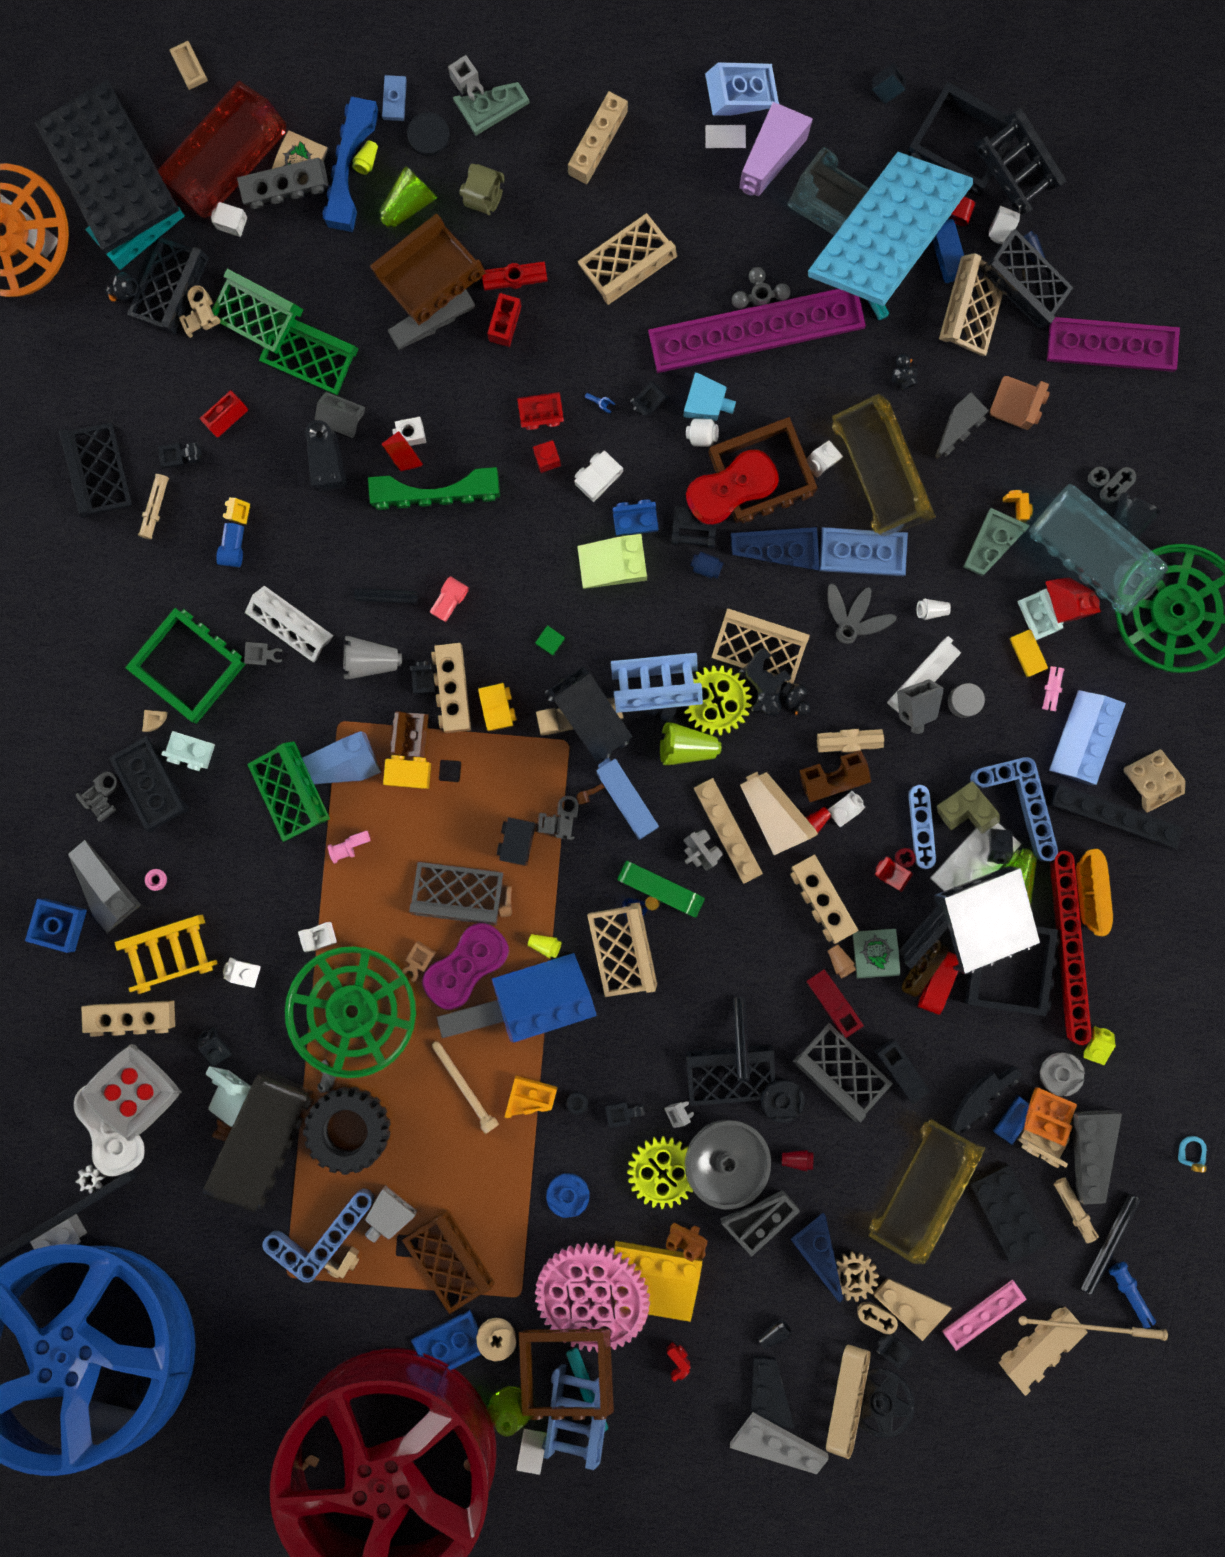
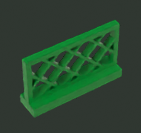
M227 269L224 274L227 280L212 309L214 316H218L221 308L226 307L228 316L221 318L220 324L277 354L296 315L300 317L304 309ZM233 286L236 288L237 297L229 300L228 293ZM252 296L254 305L245 308L243 299ZM239 301L241 310L232 313L231 304ZM268 305L270 314L262 317L260 308ZM255 310L257 319L249 322L247 313ZM282 314L288 315L284 324L278 326L276 317ZM242 315L244 325L236 327L234 318ZM272 319L274 328L265 331L263 322ZM259 324L261 333L252 336L250 327ZM275 333L276 341L272 347L268 344L267 336Z
M282 314L276 317L278 326L284 324L287 318L286 315ZM295 319L287 333L288 339L282 343L284 345L290 342L294 353L284 357L280 348L278 351L280 359L272 362L266 359L269 349L264 347L259 361L336 395L340 391L353 356H356L359 349ZM275 333L268 336L267 340L270 346L273 340L274 343L276 341ZM301 337L305 338L308 347L297 351L293 340ZM323 346L327 356L317 360L313 349ZM310 350L314 361L303 365L299 354ZM339 354L347 357L343 366L335 367L332 357ZM296 356L300 367L290 370L285 360ZM329 359L333 370L322 374L318 363ZM315 365L319 376L312 379L308 378L305 369ZM335 373L337 378L334 389L327 386L324 377Z
M294 741L283 743L277 746L276 749L248 763V767L283 842L320 823L330 820ZM280 753L283 760L281 767L273 764L275 755ZM259 763L267 765L265 775L259 773L256 765ZM272 768L280 771L277 781L269 778ZM284 773L289 774L291 777L290 786L282 783ZM268 782L276 785L273 795L268 793L266 789ZM281 787L289 790L286 800L278 797ZM293 792L298 794L301 799L299 806L291 803ZM277 801L285 804L283 814L276 811ZM289 807L298 810L295 820L287 817ZM302 812L308 814L311 823L306 825L300 822ZM286 821L294 824L290 834H287L284 828Z

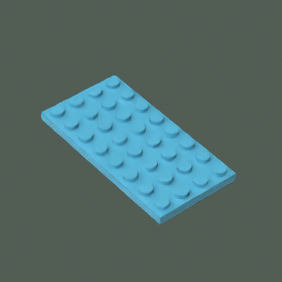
M897 152L810 267L808 276L884 306L971 188L973 178Z

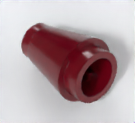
M801 1150L782 1153V1166L806 1172L813 1170V1152Z

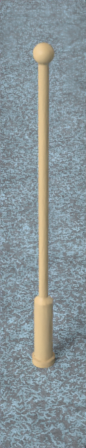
M1025 1316L1019 1318L1021 1325L1028 1323L1127 1333L1134 1337L1154 1338L1166 1341L1168 1338L1166 1329L1155 1330L1136 1327L1123 1329L1027 1319Z

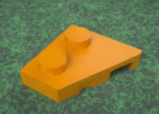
M515 1076L505 1118H511L513 1115L532 1114L535 1111L552 1110L558 1087Z

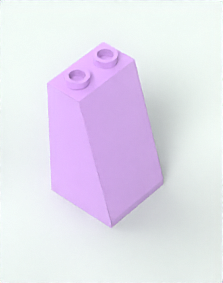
M773 102L742 171L739 188L748 195L759 196L805 143L813 119Z

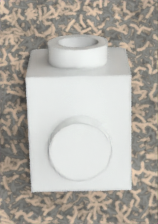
M827 441L814 450L806 460L811 472L818 478L843 456L830 441Z
M851 791L831 806L828 811L839 827L857 816L865 806L861 797Z
M331 922L298 932L304 952L320 950L337 943Z
M229 958V962L225 964L223 969L224 979L231 983L255 987L260 966Z

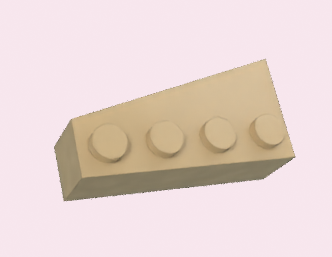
M1066 1307L1055 1310L1051 1315L1052 1318L1048 1320L1080 1324ZM1038 1325L1035 1328V1332L1029 1337L1022 1338L1013 1351H1007L1001 1357L999 1364L1026 1396L1031 1391L1029 1389L1033 1381L1039 1383L1045 1377L1043 1375L1044 1370L1047 1367H1054L1060 1361V1354L1062 1352H1069L1088 1332L1085 1329Z

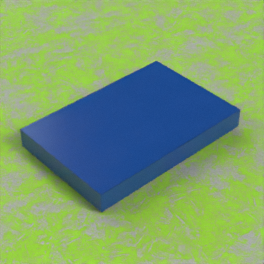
M470 1310L411 1340L419 1356H423L422 1353L433 1356L449 1364L447 1368L450 1370L481 1355L476 1339L479 1327Z

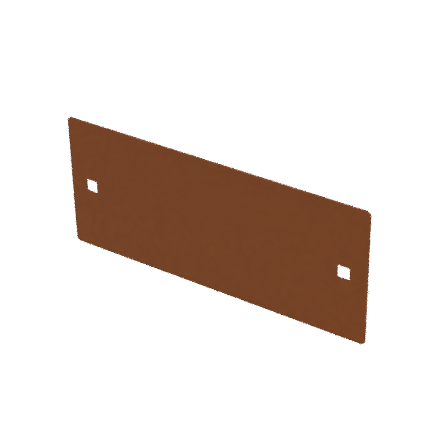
M344 721L337 727L336 742L360 731L366 733L382 773L363 781L332 783L319 925L331 922L337 943L316 950V956L340 947H363L383 954L403 970L410 965L405 960L417 941L436 952L427 969L435 962L449 956L457 947L464 931L477 923L410 914L409 910L412 903L418 862L502 872L503 881L499 906L506 905V887H512V915L502 918L498 910L497 926H491L503 935L507 941L509 953L506 961L500 968L484 975L478 980L465 1004L453 1010H446L437 1006L426 995L422 986L426 970L423 972L419 969V977L414 982H411L413 973L408 971L406 977L413 989L416 1001V1020L411 1039L404 1051L395 1061L374 1074L360 1078H335L334 1086L329 1092L342 1087H358L361 1091L367 1090L371 1092L370 1095L372 1097H377L380 1100L379 1103L382 1107L385 1106L387 1110L386 1116L390 1118L391 1125L389 1126V1131L391 1132L385 1150L370 1167L364 1168L361 1172H350L348 1175H342L339 1171L336 1173L329 1172L330 1168L326 1166L324 1168L318 1165L320 1162L316 1158L314 1160L311 1158L310 1154L312 1152L310 1148L306 1149L304 1142L307 1139L306 1136H303V1129L306 1128V1117L309 1115L312 1106L329 1093H321L318 1090L317 1086L323 1074L306 1061L289 1238L306 1252L310 1253L353 1196L360 1189H368L374 1195L373 1204L330 1258L341 1265L351 1247L359 1250L356 1256L359 1258L357 1265L353 1271L349 1269L343 1279L331 1276L327 1272L328 1270L323 1267L314 1280L433 1290L413 1257L396 1256L397 1236L413 1233L448 1209L495 1282L490 1291L481 1295L517 1297L521 1294L523 1285L538 1111L527 1115H513L511 1118H505V1113L515 1076L540 1082L544 1033L513 1043L509 1040L503 1021L442 1038L436 1017L498 1000L492 978L551 960V958L529 947L528 941L531 934L553 937L561 838H555L554 834L537 832L539 813H545L547 817L556 815L558 802L565 796L569 745L566 741L559 739L465 731L445 733L442 729L427 728L424 758H426V762L431 763L429 789L383 785L385 759H391L393 755L391 754L393 725ZM405 756L404 760L413 761V757ZM441 760L461 762L459 782L439 780ZM508 817L536 823L527 866L500 861V856L496 855L499 842L503 843L504 834H501L503 821H508ZM543 817L542 828L544 827L545 817ZM368 831L371 841L353 847L355 857L351 858L348 856L339 859L335 864L333 863L328 851V845L335 846L341 844L350 836ZM422 868L421 878L426 883L435 876V873L431 869ZM446 871L440 876L446 885L457 878L452 871ZM467 874L462 878V881L469 888L478 879L474 874ZM489 876L483 883L489 890H492L497 886L498 877ZM437 878L428 887L435 895L444 888V885ZM460 881L449 888L455 897L466 890ZM481 883L471 890L477 900L488 893ZM426 887L418 892L417 901L426 902L432 897ZM448 890L437 897L441 904H448L454 899ZM494 891L492 894L496 897V891ZM469 893L458 900L463 907H469L475 902ZM489 895L480 904L484 909L494 910L495 901ZM342 953L325 960L332 970L344 966H359L361 954ZM369 957L367 968L380 974L388 984L399 978L396 972L386 963L375 957ZM318 964L314 968L313 988L325 975ZM357 972L339 974L337 978L343 987L355 985ZM366 975L364 988L368 989L372 994L383 988L378 981ZM329 981L323 985L316 998L329 1000L330 996L335 992ZM402 985L393 991L397 1001V1018L409 1021L410 1002L405 986ZM388 995L377 1001L379 1013L391 1016V1004ZM349 1005L346 1010L347 1015L356 1017L358 1014L357 1007ZM314 1007V1019L317 1027L327 1022L326 1009ZM376 1021L370 1030L376 1042L383 1036L388 1028V1024ZM395 1026L389 1039L379 1047L385 1059L392 1055L405 1037L406 1029ZM332 1029L322 1035L329 1043L339 1048L341 1035ZM363 1036L350 1038L348 1050H359L368 1047ZM316 1039L307 1044V1051L317 1060L322 1062L326 1059L331 1067L334 1066L337 1054L325 1049ZM437 1041L441 1044L486 1113L491 1115L492 1118L495 1117L499 1125L488 1133L484 1134L480 1128L482 1126L480 1118L432 1048L434 1042ZM372 1052L359 1057H345L342 1070H362L377 1065V1062ZM339 1111L329 1120V1137L341 1149L355 1150L367 1138L368 1130L366 1123L354 1111ZM386 1185L416 1209L417 1213L393 1237L387 1239L381 1234L374 1243L365 1236V1233L371 1227L365 1219ZM358 1196V1202L361 1205L368 1204V1199L365 1196ZM351 1213L344 1214L347 1222H354V1216ZM435 1224L430 1227L428 1236L440 1238L441 1231ZM331 1231V1237L333 1239H341V1235L338 1231ZM419 1238L418 1249H422L424 1239ZM427 1240L426 1251L437 1253L439 1243ZM442 1244L440 1254L452 1257V1248L449 1245ZM317 1249L319 1256L327 1257L325 1249ZM288 1252L287 1258L295 1261L296 1255L293 1252ZM424 1255L423 1262L426 1266L434 1268L436 1258ZM439 1259L437 1269L449 1271L451 1261ZM454 1262L452 1272L464 1275L465 1268L463 1265ZM304 1266V1271L307 1274L311 1275L314 1273L311 1266ZM286 1269L287 1274H288L291 1278H297L296 1276H294L291 1272H289V1271ZM436 1273L435 1280L439 1285L446 1286L448 1276ZM451 1277L449 1287L461 1290L462 1280ZM466 1281L464 1291L474 1293L478 1290L473 1282Z

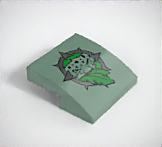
M896 929L858 931L852 934L856 979L900 976Z

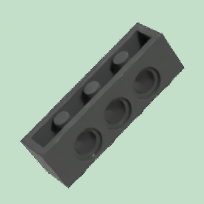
M320 158L237 177L243 204L251 207V209L261 208L264 203L271 202V204L282 203L283 199L291 197V199L302 198L304 193L308 192L319 194L329 187L324 161ZM303 175H308L307 183L301 185V177ZM283 180H287L288 186L284 190H281V182ZM263 185H267V192L261 195L260 188Z

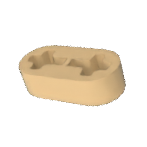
M868 1301L858 1306L857 1314L863 1323L884 1334H892L897 1329V1320L892 1313ZM871 1308V1312L876 1316L874 1318L868 1315L865 1318L862 1311ZM881 1318L887 1321L888 1318H890V1322L892 1323V1325H887L886 1328H884V1324L881 1321H879V1319Z

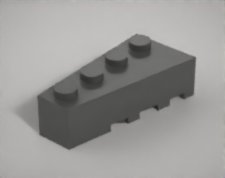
M1116 1110L1074 1112L1072 1130L1076 1194L1078 1201L1082 1204L1106 1203L1122 1113Z

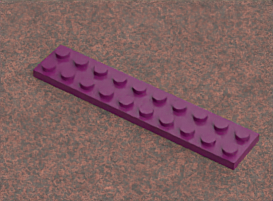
M836 289L649 329L648 334L657 373L861 330L865 329L866 325L859 296Z

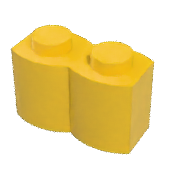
M504 683L479 688L478 691L487 730L493 731L514 726L513 721H516L515 710L509 707L508 700L512 699L510 688H505Z

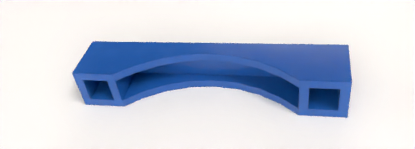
M351 97L350 103L345 106L344 114L346 121L345 125L342 124L340 130L341 145H337L336 148L337 164L332 167L331 176L333 182L332 186L329 185L327 191L328 206H325L323 209V219H325L329 228L353 232L357 210L349 193V167L359 145L375 130L379 111L376 101Z

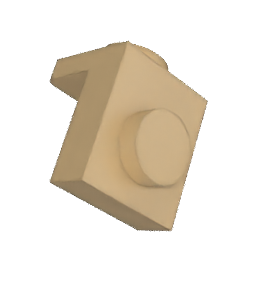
M351 1247L341 1265L329 1259L324 1268L328 1270L327 1272L331 1276L343 1279L348 1270L353 1271L357 1265L359 1258L356 1256L359 1250Z

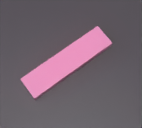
M1011 1280L942 1330V1332L957 1351L1027 1299L1015 1282Z

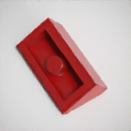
M229 391L199 419L216 437H219L248 411V408L232 391Z
M399 431L382 443V446L400 471L423 465Z

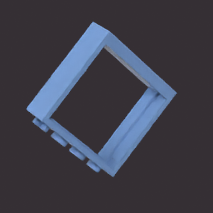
M607 758L598 765L599 769L596 770L597 775L637 838L640 840L659 827L617 760L611 761L610 758Z

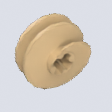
M488 1319L478 1330L476 1338L477 1347L486 1359L502 1361L508 1358L514 1351L516 1346L515 1331L512 1325L505 1319ZM495 1335L497 1338L501 1336L500 1342L497 1344L495 1341L492 1343V1337Z

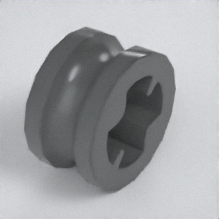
M1104 467L1094 468L1088 475L1089 484L1095 488L1102 487L1109 481V471ZM1098 472L1102 474L1100 477H1104L1099 482L1096 481L1097 478H1094V475Z

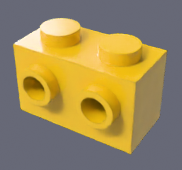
M392 755L391 759H385L383 785L429 789L431 763L426 762V758L413 757V761L404 760L405 756Z

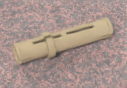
M155 474L146 511L142 513L143 521L138 534L140 537L152 539L155 524L159 521L158 513L169 480L164 475Z
M1061 1178L1057 1180L1054 1186L1073 1218V1224L1078 1227L1086 1243L1095 1241L1099 1236L1090 1222V1216L1081 1207L1067 1179Z

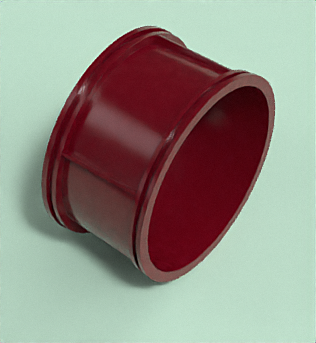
M401 1348L379 1349L359 1354L341 1363L325 1375L311 1391L298 1417L283 1438L271 1472L270 1504L272 1517L279 1538L289 1556L467 1557L472 1551L484 1524L489 1490L496 1466V1438L492 1420L484 1401L470 1381L455 1368L452 1370L448 1369L449 1364L425 1353H422L423 1356H419L415 1350ZM385 1393L405 1396L429 1407V1413L405 1436L367 1448L364 1446L360 1429L350 1406V1400L362 1395ZM322 1416L328 1417L343 1449L345 1486L342 1489L309 1490L304 1475L302 1463L303 1439L310 1428ZM452 1429L463 1444L471 1469L472 1494L470 1506L467 1509L434 1493L426 1479L412 1462L422 1456ZM410 1507L425 1522L442 1532L435 1537L416 1544L390 1546L391 1538ZM338 1512L372 1519L374 1522L367 1542L341 1530L324 1513Z

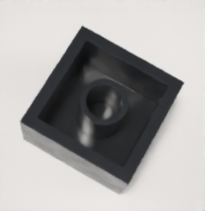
M508 817V821H503L501 834H504L503 843L499 842L496 854L500 856V861L524 866L528 865L536 823Z

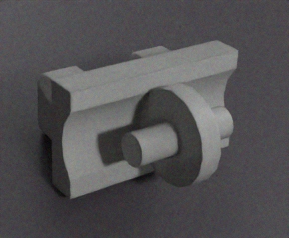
M705 830L697 833L693 832L683 841L688 846L684 851L689 856L685 863L688 864L692 861L696 867L702 865L707 871L717 864V860L722 856V852L716 846L708 851L704 843L710 837Z

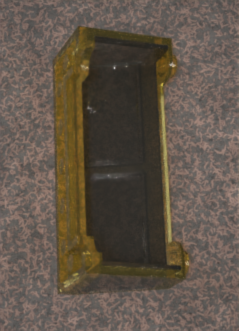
M877 394L832 416L834 421L832 424L833 430L836 435L840 434L845 441L874 514L871 526L875 533L887 536L936 518L889 400Z
M931 1119L929 1122H925L921 1128L920 1133L922 1134L923 1141L883 1217L875 1218L869 1227V1230H871L869 1236L913 1264L926 1263L986 1149Z

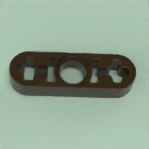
M937 940L903 981V992L912 997H916L922 992L948 954L947 944Z

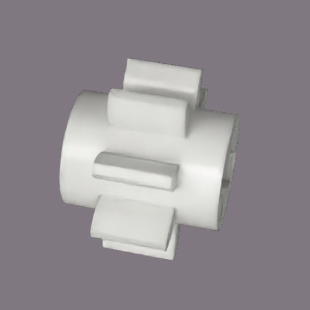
M92 1165L87 1166L86 1171L82 1169L78 1172L81 1177L76 1180V1183L80 1184V1191L89 1189L91 1194L95 1191V1187L98 1189L103 1187L100 1182L106 1176L102 1175L98 1169H93ZM90 1175L93 1177L91 1180L92 1183L89 1182Z

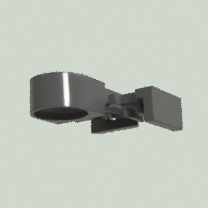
M104 772L94 779L95 785L82 795L80 793L76 794L81 804L86 809H91L99 822H102L117 810L114 805L110 806L107 802L108 798L104 797L113 793L120 784L118 776L110 772ZM107 776H111L114 779V784L111 788H106L103 785V780Z
M572 796L562 797L558 802L557 814L553 815V817H547L545 813H539L537 832L554 834L555 838L574 839L571 833L573 817L577 818L578 813L577 800ZM566 799L571 800L574 804V808L570 812H566L562 808V803ZM543 817H545L544 827L542 828Z

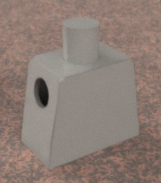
M385 1185L365 1219L371 1225L365 1236L374 1243L381 1234L390 1239L414 1218L417 1210Z

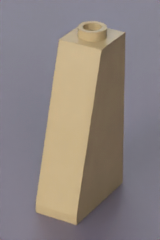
M758 772L746 777L747 782L740 785L774 855L818 835L814 827L767 772L759 775Z

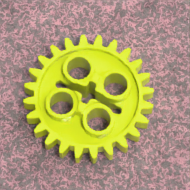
M712 666L711 672L705 667L703 669L704 675L696 672L697 680L693 679V682L701 683L702 689L708 691L709 697L703 700L701 705L688 706L689 709L684 714L692 715L688 721H696L694 728L700 725L703 726L702 733L706 729H710V735H713L714 731L717 730L719 736H721L722 730L725 729L729 734L731 726L736 730L738 729L737 721L742 724L745 722L741 717L742 715L749 716L745 708L752 707L751 704L746 703V700L752 698L751 695H746L750 687L743 688L742 685L746 680H738L740 673L732 676L731 668L726 673L724 672V666H721L719 671H716L715 666ZM724 681L729 685V690L727 692H720L717 684ZM709 683L713 684L717 698H722L720 707L725 715L724 719L720 716L717 704H712L711 702L714 699V695L709 687ZM729 701L734 702L737 707L736 711L728 712L725 709V703ZM713 709L717 714L716 719L708 720L705 717V711Z
M662 1136L661 1142H657V1139L653 1137V1144L645 1140L646 1147L638 1146L640 1153H632L633 1158L636 1160L629 1161V1165L634 1167L627 1170V1174L633 1175V1177L628 1179V1182L635 1183L631 1188L632 1191L639 1190L637 1198L639 1199L644 1196V1204L651 1200L653 1208L657 1203H660L661 1209L664 1208L665 1203H668L670 1208H672V1201H676L680 1205V1197L688 1199L686 1191L693 1192L685 1174V1157L688 1146L681 1149L682 1142L679 1141L676 1145L673 1144V1137L670 1138L669 1142H665L664 1136ZM660 1152H666L669 1158L667 1161L661 1162L657 1159V1155ZM649 1158H652L662 1170L667 1169V1176L677 1184L676 1187L663 1174L658 1176L659 1170L649 1161ZM650 1167L654 1172L650 1177H644L641 1174L643 1168ZM678 1167L684 1170L683 1176L679 1178L672 1175V1171ZM666 1183L669 1188L665 1193H660L656 1189L658 1184Z

